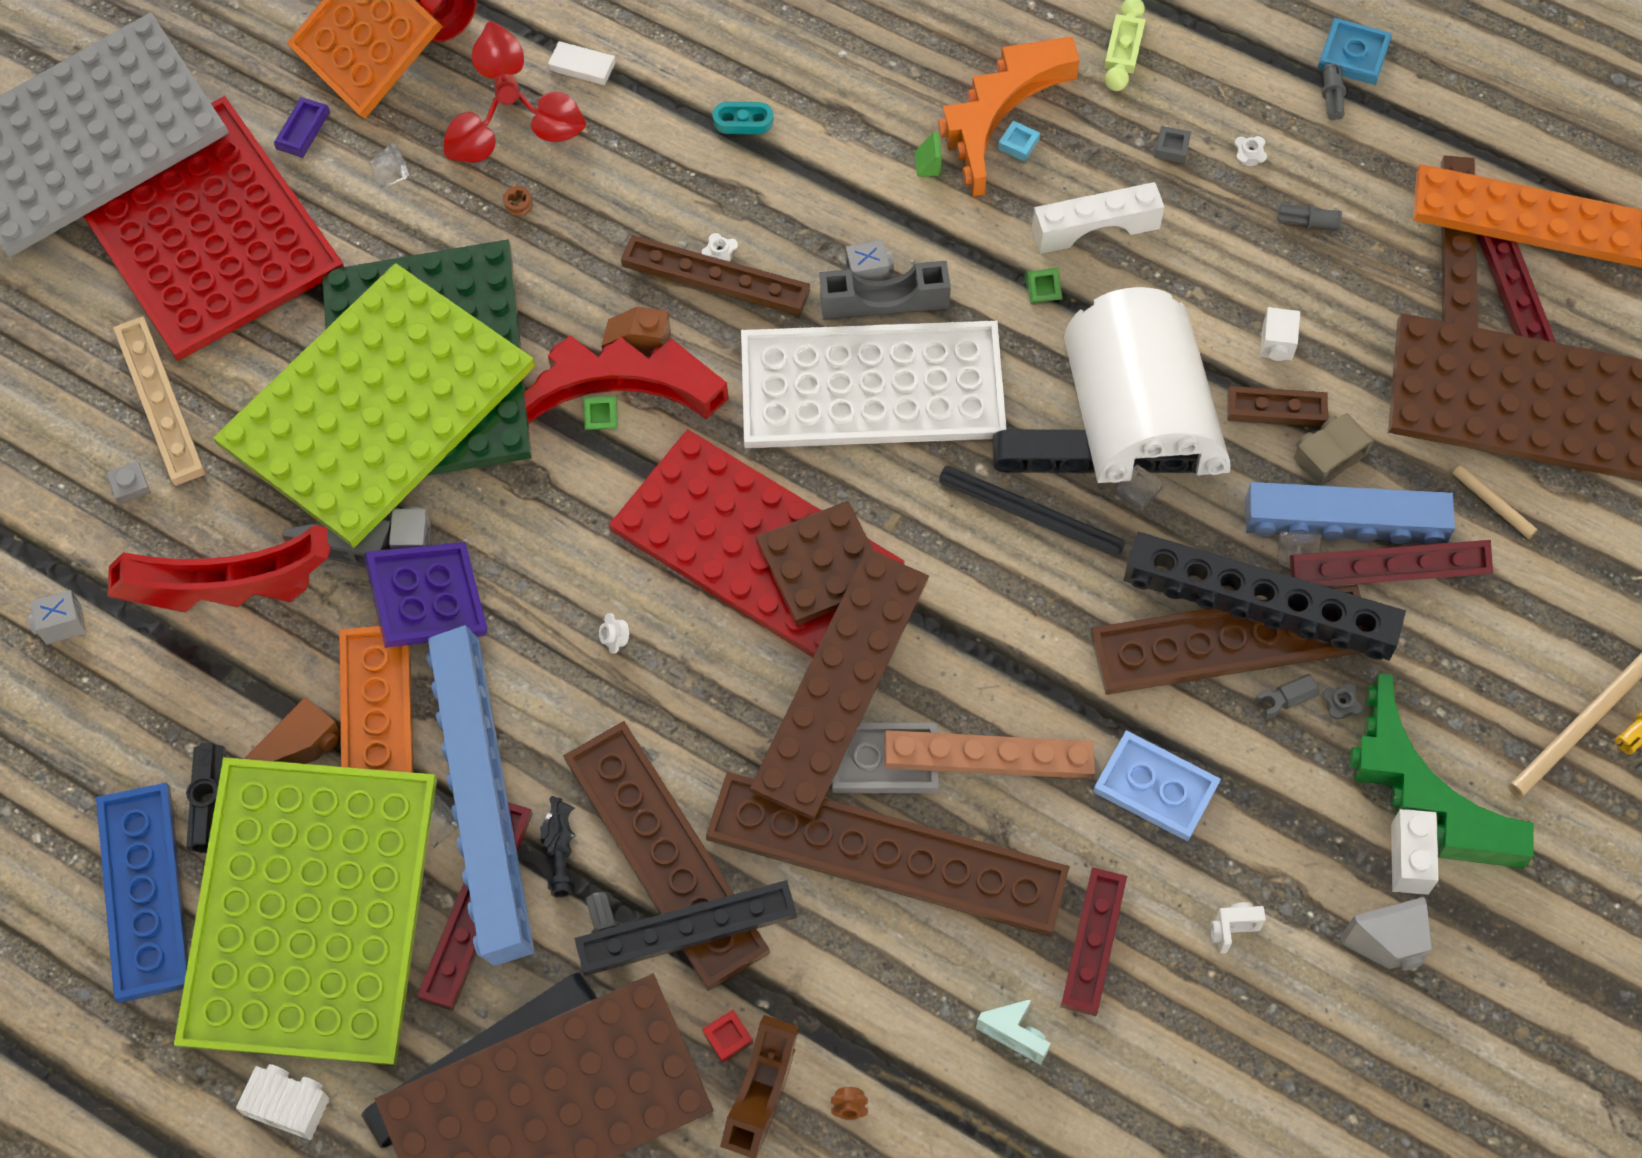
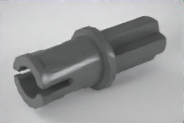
M1335 63L1328 64L1323 68L1324 88L1322 89V97L1326 100L1328 118L1334 121L1342 119L1345 115L1343 98L1346 95V87L1342 81L1341 65L1337 66Z
M1281 204L1277 213L1279 222L1304 225L1309 230L1311 227L1338 231L1342 218L1341 210L1314 208L1313 204H1310L1309 207Z
M605 892L594 893L587 897L586 902L594 926L591 933L620 926L614 920L609 899Z

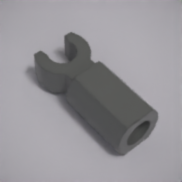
M1307 674L1277 687L1275 692L1271 690L1260 692L1256 696L1255 703L1270 702L1273 707L1265 711L1264 718L1272 719L1277 716L1281 708L1289 709L1318 696L1319 689L1311 674Z

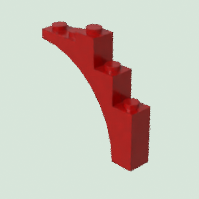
M570 335L551 349L550 354L547 355L550 369L543 371L537 377L536 382L524 392L529 423L542 413L566 401L588 394L610 391L642 392L665 397L687 406L706 420L729 399L727 382L672 338L662 347L657 346L652 351L650 358L644 356L622 337H619L613 344L606 345L601 351L600 356L597 357Z
M314 525L301 535L280 545L257 552L229 557L173 559L123 552L109 565L108 597L183 613L187 612L200 600L238 608L247 599L252 597L253 594L292 602L307 589L309 574L328 559L330 543L327 542V528Z

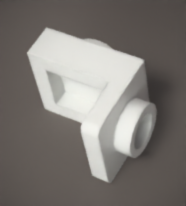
M1241 902L1233 904L1231 908H1220L1215 921H1211L1210 925L1211 939L1213 943H1218L1219 953L1228 952L1232 944L1231 933L1261 930L1266 920L1264 906L1253 907L1252 903Z

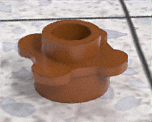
M842 1087L836 1090L835 1095L831 1097V1104L834 1105L831 1108V1114L836 1117L854 1120L868 1114V1108L865 1107L868 1104V1098L859 1088Z

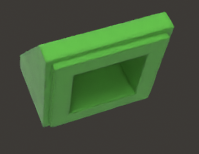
M933 132L915 152L916 172L919 177L939 176L941 174L942 154L940 134L938 132Z
M1059 268L1024 273L1030 303L1062 299Z
M617 396L583 397L585 430L618 428Z

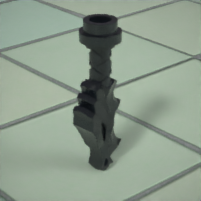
M551 796L549 798L551 803L550 813H547L540 827V840L544 845L543 850L547 852V857L552 859L554 867L553 876L548 879L547 887L551 891V896L567 897L572 894V889L575 886L574 878L567 874L566 858L572 852L570 841L576 837L570 829L568 822L569 814L575 807L562 802V798Z

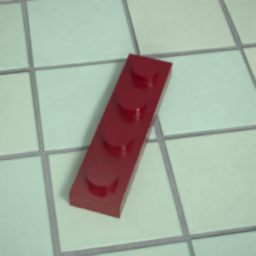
M1093 867L1091 869L1061 1008L1097 1016L1126 885V875Z

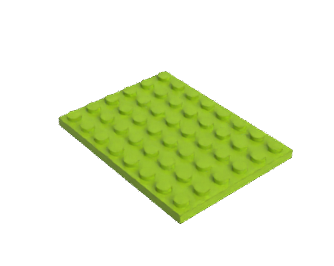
M395 263L227 423L213 439L228 454L351 547L355 548L536 366L534 358Z
M223 757L174 1046L379 1065H397L437 783L435 774Z

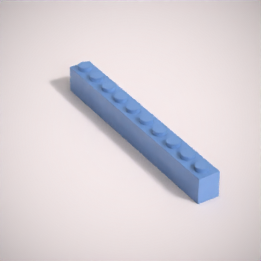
M464 625L428 638L430 652H427L426 657L429 667L434 673L435 681L431 683V688L439 704L440 711L436 713V718L440 729L443 731L445 740L441 744V749L450 770L446 779L448 787L454 795L455 805H452V815L456 824L459 825L460 837L457 838V846L465 861L466 869L462 871V877L466 888L470 892L471 902L468 903V913L472 922L475 923L477 934L473 937V944L477 955L495 967L534 954L535 951L480 641Z

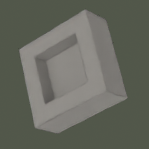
M138 461L106 472L119 505L151 493Z

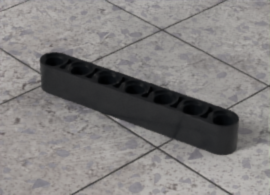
M1007 429L998 431L993 435V466L997 471L1006 473H1095L1085 430ZM1199 454L1134 459L1132 473H1196Z
M574 973L397 1088L596 999L597 996L582 973ZM374 1102L362 1112L361 1117L379 1147L386 1148L393 1145L377 1104Z

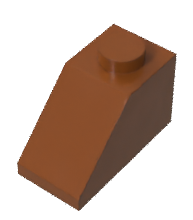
M635 307L608 319L601 345L602 349L608 344H613L619 337H622L644 356L650 357L652 351L657 346L662 347L670 338L671 329L668 311Z

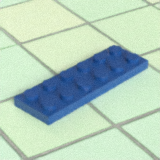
M166 782L96 797L114 999L118 1003L182 990L188 965V951L170 787Z

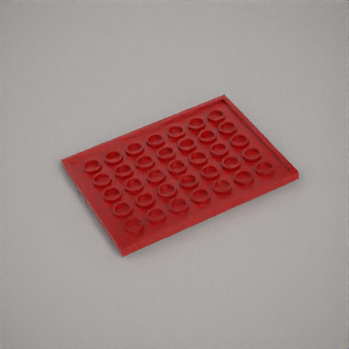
M226 96L211 102V105L226 126L229 134L83 216L177 361L323 283V278L329 275L331 271L344 267L339 256Z

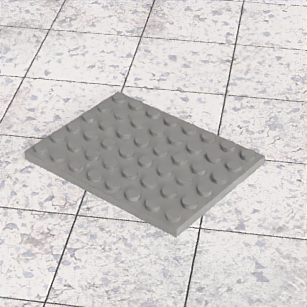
M152 12L0 95V245L9 258L229 134L221 118Z

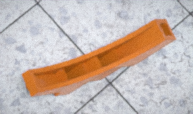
M1073 36L1002 47L1001 60L996 62L997 73L973 76L972 89L967 90L968 102L943 106L942 119H938L940 138L945 137L948 149L956 148L958 160L964 161L965 167L962 168L963 181L965 186L970 185L973 197L985 195L986 169L984 155L989 140L1001 120L1016 105L1034 93L1055 84L1077 79L1080 59Z

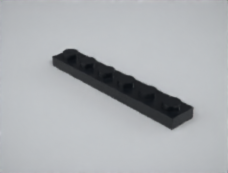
M785 880L579 936L574 939L583 974L587 976L797 918V913L788 882Z

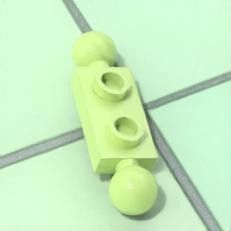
M1125 0L1121 6L1122 15L1116 14L1104 65L1105 69H1109L1105 75V84L1112 91L1123 90L1129 82L1128 73L1134 74L1146 20L1141 19L1145 12L1142 0Z

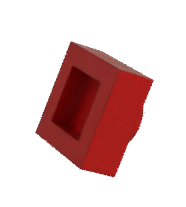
M731 1010L702 1029L703 1035L722 1064L754 1044L752 1037L734 1010Z

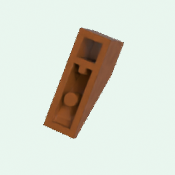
M305 697L244 759L307 764L317 760L323 753L330 752L338 743L341 732L332 718Z

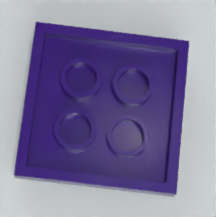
M465 542L365 553V566L385 648L428 643V638L464 625L477 637L486 635L488 629Z

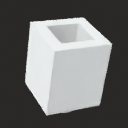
M1267 308L1262 327L1260 357L1270 358L1275 361L1293 360L1298 345L1300 311Z

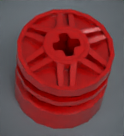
M416 0L443 26L432 39L435 42H445L462 33L470 24L477 6V0Z

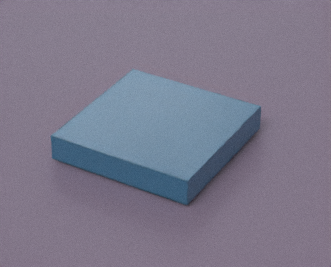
M1334 18L1317 69L1323 71L1326 65L1335 63L1337 66L1341 65L1342 76L1376 85L1393 33Z

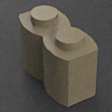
M1348 413L1338 418L1332 416L1322 425L1320 431L1314 434L1308 432L1299 439L1296 444L1297 450L1294 459L1319 485H1323L1335 478L1344 469L1351 467L1370 452L1374 440Z

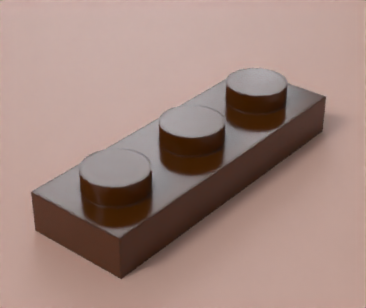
M1229 386L1227 421L1322 427L1328 420V392Z

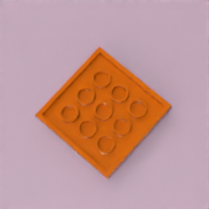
M322 0L286 44L358 115L366 119L443 26L416 0Z

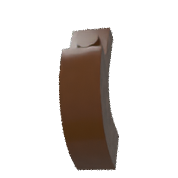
M766 1015L761 1019L749 1067L738 1097L727 1116L720 1147L750 1158H757L772 1124L796 1050L794 1046L799 1031L798 1026Z

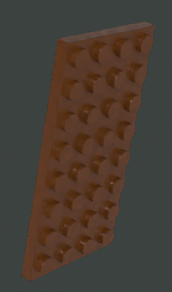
M1401 313L1397 319L1388 433L1642 481V359Z
M654 973L375 1098L398 1158H615L714 1111Z

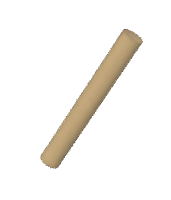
M1459 465L1454 470L1452 475L1527 539H1530L1537 532L1538 529L1463 465Z

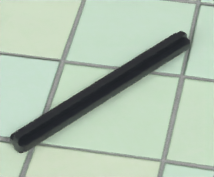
M945 466L940 474L939 482L947 487L1111 556L1119 557L1125 547V540L953 467Z

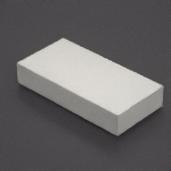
M559 41L548 62L549 71L605 86L615 65V56Z

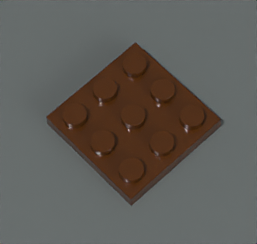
M849 501L756 536L758 548L796 626L836 611L866 548L874 551Z

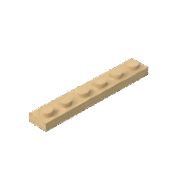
M142 316L113 327L174 486L206 475L145 317Z

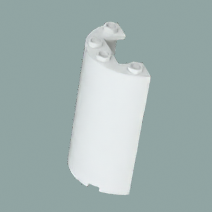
M1134 287L1102 295L1094 299L1095 305L1088 308L1085 312L1080 309L1069 322L1064 340L1097 482L1117 483L1131 481L1134 459L1199 454L1196 466L1197 475L1230 473V459L1189 313L1184 304L1172 299V295L1165 291L1154 288Z

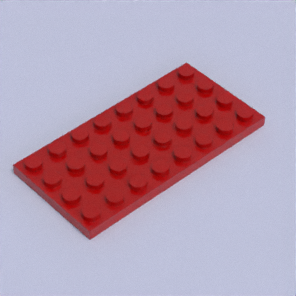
M687 429L609 523L610 531L812 658L814 657L836 611L796 626L758 548L756 536L822 510ZM868 539L875 552L905 565L903 559Z

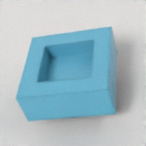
M1012 121L999 141L998 150L1025 162L1038 143L1040 132Z

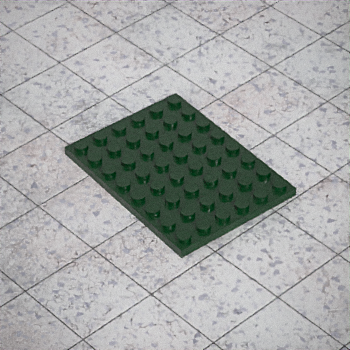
M509 239L341 267L331 271L329 275L323 278L325 330L396 263L521 349L512 251ZM524 378L427 476L532 458L528 412L524 395Z

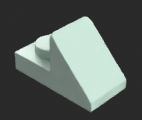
M1031 1000L1021 1001L980 1014L976 1025L977 1030L1039 1065L1042 1064L1051 1043L1045 1040L1046 1036L1039 1030L1027 1026L1026 1029L1020 1026L1030 1008Z

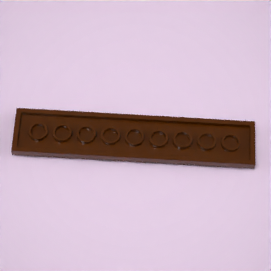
M727 772L706 833L707 841L1038 934L1052 936L1070 866L824 799L813 821L751 793L750 786L754 779Z

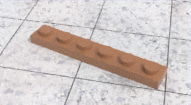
M886 730L884 734V768L1092 779L1095 775L1093 741Z

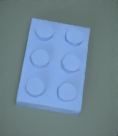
M1126 730L1097 781L1093 793L1188 842L1221 779Z

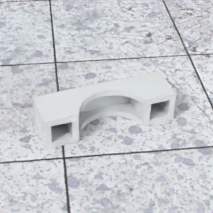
M1153 182L1034 207L1032 232L1039 252L1043 254L1070 248L1081 236L1101 227H1122L1130 235L1160 229L1164 204L1156 183Z

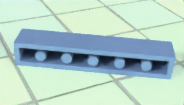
M1250 482L1245 497L1246 533H1256V535L1262 537L1275 534L1289 535L1297 539L1311 536L1323 537L1326 540L1347 538L1357 539L1360 542L1383 540L1391 541L1394 544H1405L1408 542L1439 544L1448 543L1455 530L1453 493Z

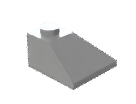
M1422 897L1354 915L1340 937L1342 945L1388 969L1402 966V969L1406 971L1423 965V960L1432 950L1425 898Z

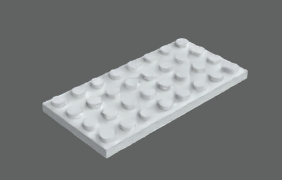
M997 321L741 330L745 448L993 439V435L996 432L1006 430Z

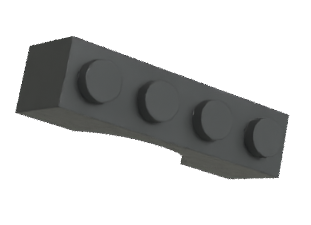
M947 261L915 263L905 274L883 281L863 279L857 276L851 269L819 272L823 320L949 308L951 286Z

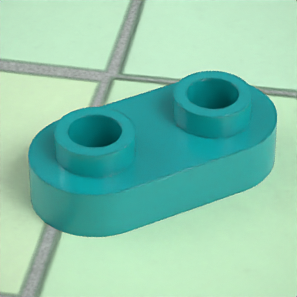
M722 102L714 108L712 113L714 127L719 132L725 134H763L768 132L774 124L773 110L768 104L763 102Z

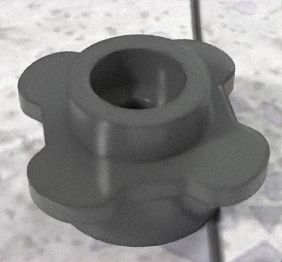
M1345 683L1343 687L1336 689L1328 687L1324 690L1323 698L1327 701V710L1332 718L1344 719L1352 714L1359 715L1361 713L1363 705L1357 700L1355 695L1357 689L1353 684ZM1340 699H1344L1346 703L1342 704Z

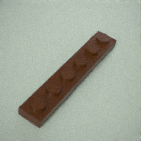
M631 235L621 258L622 267L797 316H801L810 293V284L635 235Z

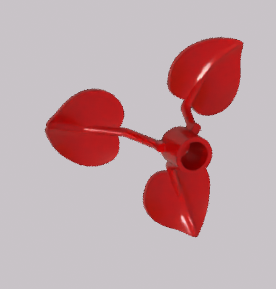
M488 21L473 46L471 56L473 66L478 73L486 78H496L494 82L495 97L492 99V105L483 122L476 113L470 111L456 116L450 122L445 132L443 149L445 156L451 160L473 163L488 158L495 148L496 138L494 132L486 126L491 122L499 103L509 105L516 102L517 99L531 113L536 114L531 121V129L536 136L545 141L561 142L575 137L586 127V120L581 114L577 103L569 95L562 92L553 91L546 93L539 99L538 109L532 106L524 97V94L519 92L518 81L513 76L519 73L524 65V52L520 43L507 29L493 21Z

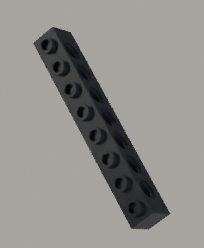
M1139 531L1137 532L1123 579L1124 582H1128L1138 589L1158 591L1171 599H1185L1195 602L1198 606L1205 609H1218L1228 612L1238 619H1251L1261 622L1271 629H1285L1295 632L1305 639L1325 641L1338 649H1352L1365 653L1367 657L1375 660L1385 659L1390 661L1398 645L1406 610ZM1163 566L1166 567L1169 571L1163 572L1158 570L1156 567ZM1189 576H1197L1202 581H1193ZM1222 586H1230L1234 588L1235 591H1227ZM1255 596H1264L1269 601H1260ZM1291 605L1297 606V607H1299L1302 611H1301V612L1294 611V610H1292L1289 606H1291ZM1324 615L1331 616V617H1333L1336 621H1335V622H1330V621L1326 620L1323 616H1324ZM1357 626H1365L1370 632L1361 631Z

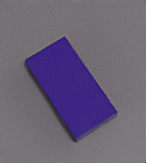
M300 97L274 141L276 150L304 158L330 113L328 105Z

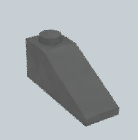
M384 518L355 548L351 547L327 528V542L330 543L328 559L366 567L364 561L366 552L391 549L389 545L391 522ZM319 522L284 529L282 536L286 542L301 535L314 525L325 526Z

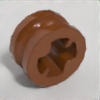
M510 187L503 195L505 208L511 215L523 216L532 209L531 194L525 187ZM518 197H522L523 201H520L518 206H514L513 201H517Z

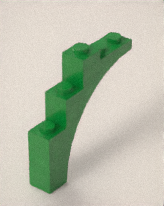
M1379 673L1373 685H1368L1366 690L1365 703L1366 706H1371V717L1366 718L1364 736L1361 737L1357 747H1352L1350 751L1349 768L1355 769L1354 781L1393 786L1390 803L1391 806L1396 807V815L1400 809L1436 812L1438 858L1525 868L1534 857V823L1505 817L1482 808L1453 791L1435 775L1416 752L1402 726L1394 698L1393 675Z

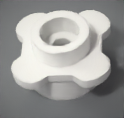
M1256 136L1255 138L1247 139L1238 137L1235 140L1234 144L1238 148L1236 159L1241 164L1254 166L1266 160L1267 154L1263 148L1265 140L1262 137Z
M713 233L709 236L707 247L702 249V254L731 262L733 251L738 248V243L735 239H726L718 233Z
M607 613L604 618L605 623L599 629V638L602 644H606L609 647L610 653H617L619 647H624L628 642L629 628L624 620H615L612 613Z

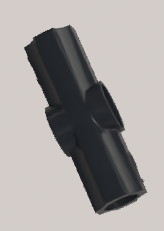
M200 743L199 746L194 747L191 783L186 791L187 799L190 802L186 848L189 851L200 854L207 853L223 757L226 758V748L214 743ZM213 793L209 801L200 803L204 795Z

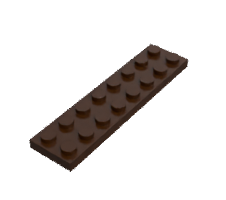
M866 548L750 786L751 793L810 820H815L922 595L929 575Z
M1357 584L1332 588L1361 597ZM1294 605L1289 606V607H1290L1292 610H1294V611H1297V612H1301V611H1302V610H1301L1299 607H1297V606H1294ZM1203 609L1092 627L1090 633L1105 695L1362 653L1352 649H1338L1332 646L1331 643L1318 639H1305L1297 633L1285 629H1271L1255 620L1238 619L1230 613L1218 609ZM1324 615V616H1323L1326 620H1328V621H1330V622H1335V621H1336V620H1335L1333 617H1331V616H1328V615ZM1357 626L1361 631L1370 632L1365 626Z
M625 721L563 755L568 767L660 914L734 894ZM757 929L682 949L707 991L770 954L769 947Z

